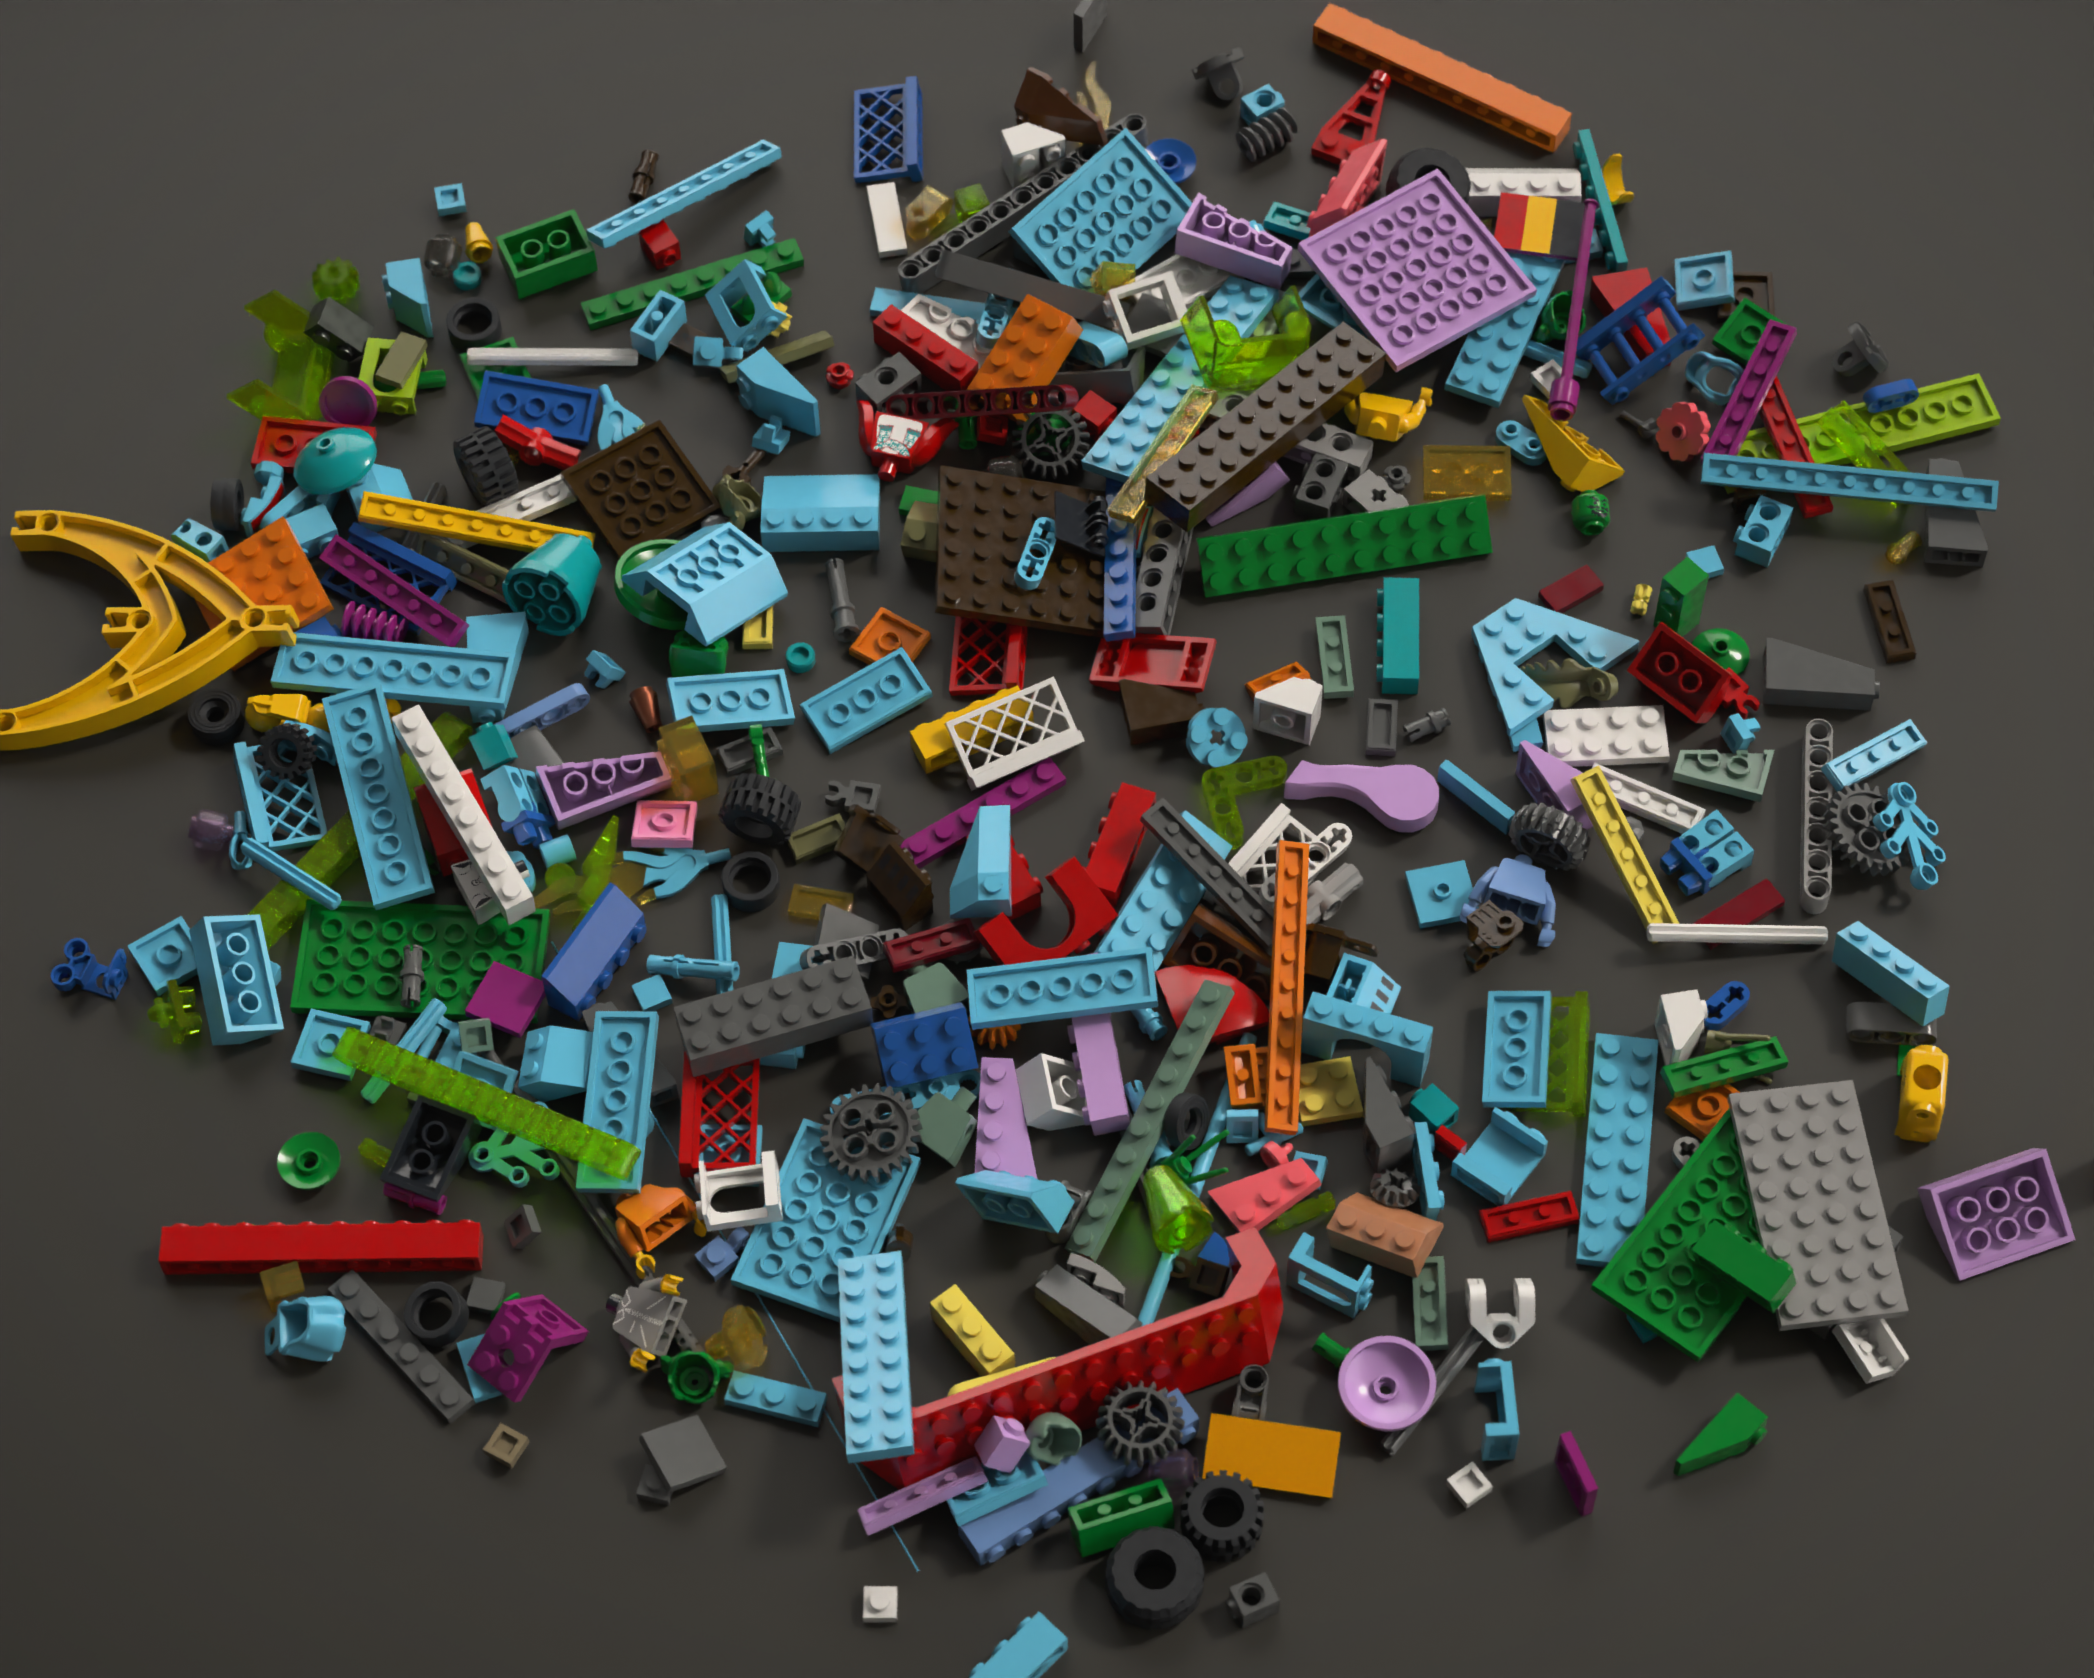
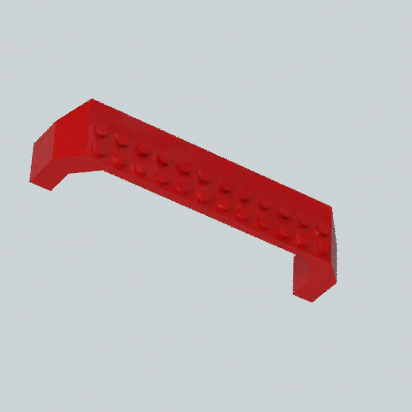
M1256 1227L1226 1237L1233 1281L1222 1298L917 1408L912 1407L914 1454L862 1461L861 1463L901 1490L974 1456H977L980 1463H982L974 1444L993 1416L1005 1419L1013 1418L1019 1421L1026 1433L1029 1424L1037 1416L1046 1412H1055L1069 1418L1081 1432L1096 1426V1419L1100 1418L1098 1408L1105 1406V1396L1114 1397L1113 1389L1115 1386L1125 1391V1383L1127 1381L1132 1385V1388L1137 1387L1140 1379L1146 1388H1149V1385L1154 1381L1157 1392L1166 1387L1168 1393L1178 1388L1183 1395L1241 1374V1371L1246 1366H1263L1268 1364L1271 1360L1284 1311L1277 1264ZM843 1375L832 1378V1383L845 1427ZM1139 1404L1131 1405L1127 1409L1136 1408Z

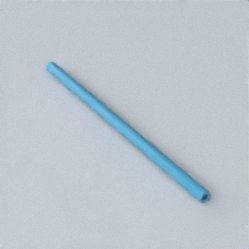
M1245 1032L1241 1036L1239 1045L1255 1044L1257 1037ZM1227 1077L1202 1145L1224 1131L1226 1126V1110L1232 1109ZM1219 1142L1197 1157L1190 1177L1209 1172ZM1205 1180L1190 1184L1185 1189L1138 1320L1142 1322V1326L1153 1323L1170 1279V1273L1173 1271L1176 1263V1255L1178 1256Z

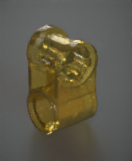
M930 185L926 186L920 195L906 208V217L909 220L906 224L907 234L914 239L927 237L950 214L954 200Z

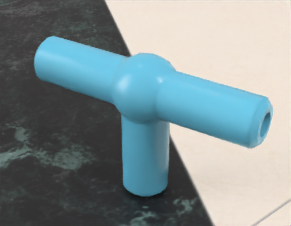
M1260 1112L1258 1113V1127L1264 1137L1245 1145L1244 1149L1248 1156H1253L1259 1153L1260 1148L1269 1141H1273L1280 1146L1283 1141L1294 1137V1135L1264 1132L1265 1114ZM1298 1122V1132L1295 1136L1303 1133V1126L1300 1122Z

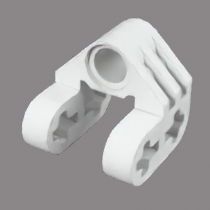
M1514 1278L1513 1300L1516 1316H1512L1510 1313H1490L1487 1316L1486 1287L1483 1279L1465 1280V1301L1470 1324L1495 1347L1501 1349L1509 1348L1535 1324V1289L1531 1278ZM1503 1324L1510 1327L1509 1333L1505 1337L1498 1338L1493 1335V1330L1498 1325Z

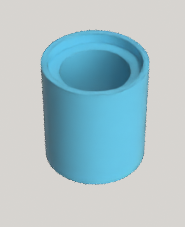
M568 834L538 845L547 870L577 860Z

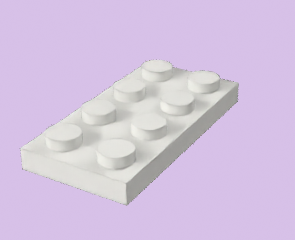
M1663 705L1548 710L1543 713L1547 753L1572 767L1593 766L1594 763L1603 766L1669 762L1670 756Z

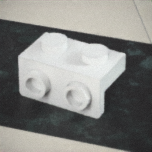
M1885 1319L1837 1324L1832 1330L1866 1384L1894 1376L1909 1360V1356Z

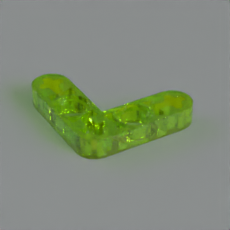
M1268 756L1215 767L1203 774L1202 792L1214 832L1233 846L1231 850L1238 848L1244 840V827L1234 795L1281 785L1287 777V764L1281 757ZM1274 767L1278 774L1273 775L1269 768ZM1258 770H1260V775H1262L1261 779H1258ZM1241 772H1248L1252 775L1253 779L1243 783L1237 780L1236 776ZM1211 780H1216L1217 783H1220V793L1217 795ZM1220 803H1225L1230 806L1231 811L1226 814H1219L1214 808ZM1229 822L1231 832L1235 834L1234 838H1229L1228 834H1226L1225 824Z

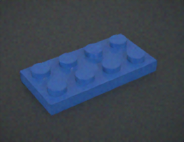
M485 370L474 419V427L482 428L487 426L491 430H495L502 416L506 415L529 429L540 427L547 430L555 441L588 446L599 390Z

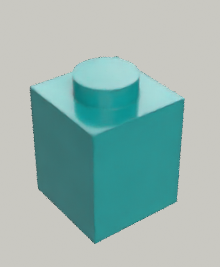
M488 722L476 728L477 734L469 737L483 770H494L518 758L504 725H493L492 722Z
M1433 1083L1425 1090L1419 1089L1410 1098L1409 1117L1415 1123L1427 1122L1429 1134L1432 1133L1434 1138L1435 1132L1441 1125L1449 1129L1458 1121L1459 1107Z

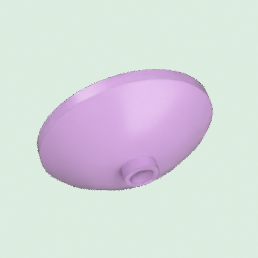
M1377 1336L1359 1343L1347 1354L1340 1367L1338 1390L1344 1407L1359 1423L1379 1431H1397L1412 1426L1427 1413L1434 1400L1436 1377L1430 1360L1419 1347L1399 1337ZM1387 1386L1392 1392L1385 1395L1380 1392V1388Z

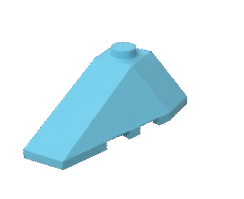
M1010 805L979 807L950 886V919L993 917L1000 912H1004L1006 916H1012Z

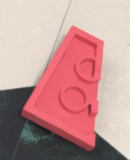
M1299 1158L1207 1192L1217 1207L1240 1233L1256 1227L1257 1231H1259L1322 1184L1306 1162Z

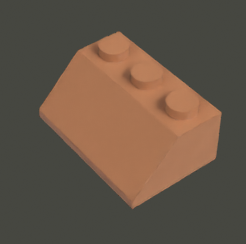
M1357 1192L1339 1203L1326 1230L1332 1248L1417 1278L1444 1225L1405 1209L1385 1205L1372 1197Z

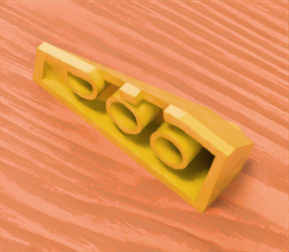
M1528 395L1523 396L1524 406L1553 471L1562 479L1560 483L1563 487L1571 492H1575V490L1582 492L1595 490L1624 474L1625 471L1604 450L1599 449L1597 451L1586 443L1589 439L1588 437L1567 426L1568 421L1553 419L1550 416L1548 404Z

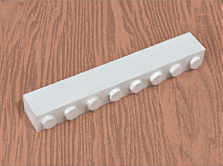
M418 704L392 717L396 736L508 925L536 912L532 893L420 705Z

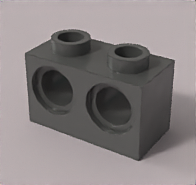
M1315 453L1312 462H1307L1303 469L1302 479L1304 480L1301 486L1296 485L1291 500L1295 502L1294 514L1311 520L1330 518L1346 484L1349 463Z

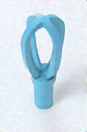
M236 811L234 813V831L229 845L231 866L236 870L248 869L253 863V860L246 855L241 863L236 860L239 841L244 842L248 838L246 812Z

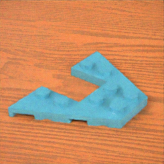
M1514 598L1472 626L1471 632L1473 641L1479 649L1478 654L1481 663H1484L1486 668L1487 680L1493 695L1497 699V707L1499 712L1502 713L1509 737L1551 709L1554 703V699L1517 666L1555 641L1583 667H1597L1606 671L1636 651L1640 643L1638 639Z

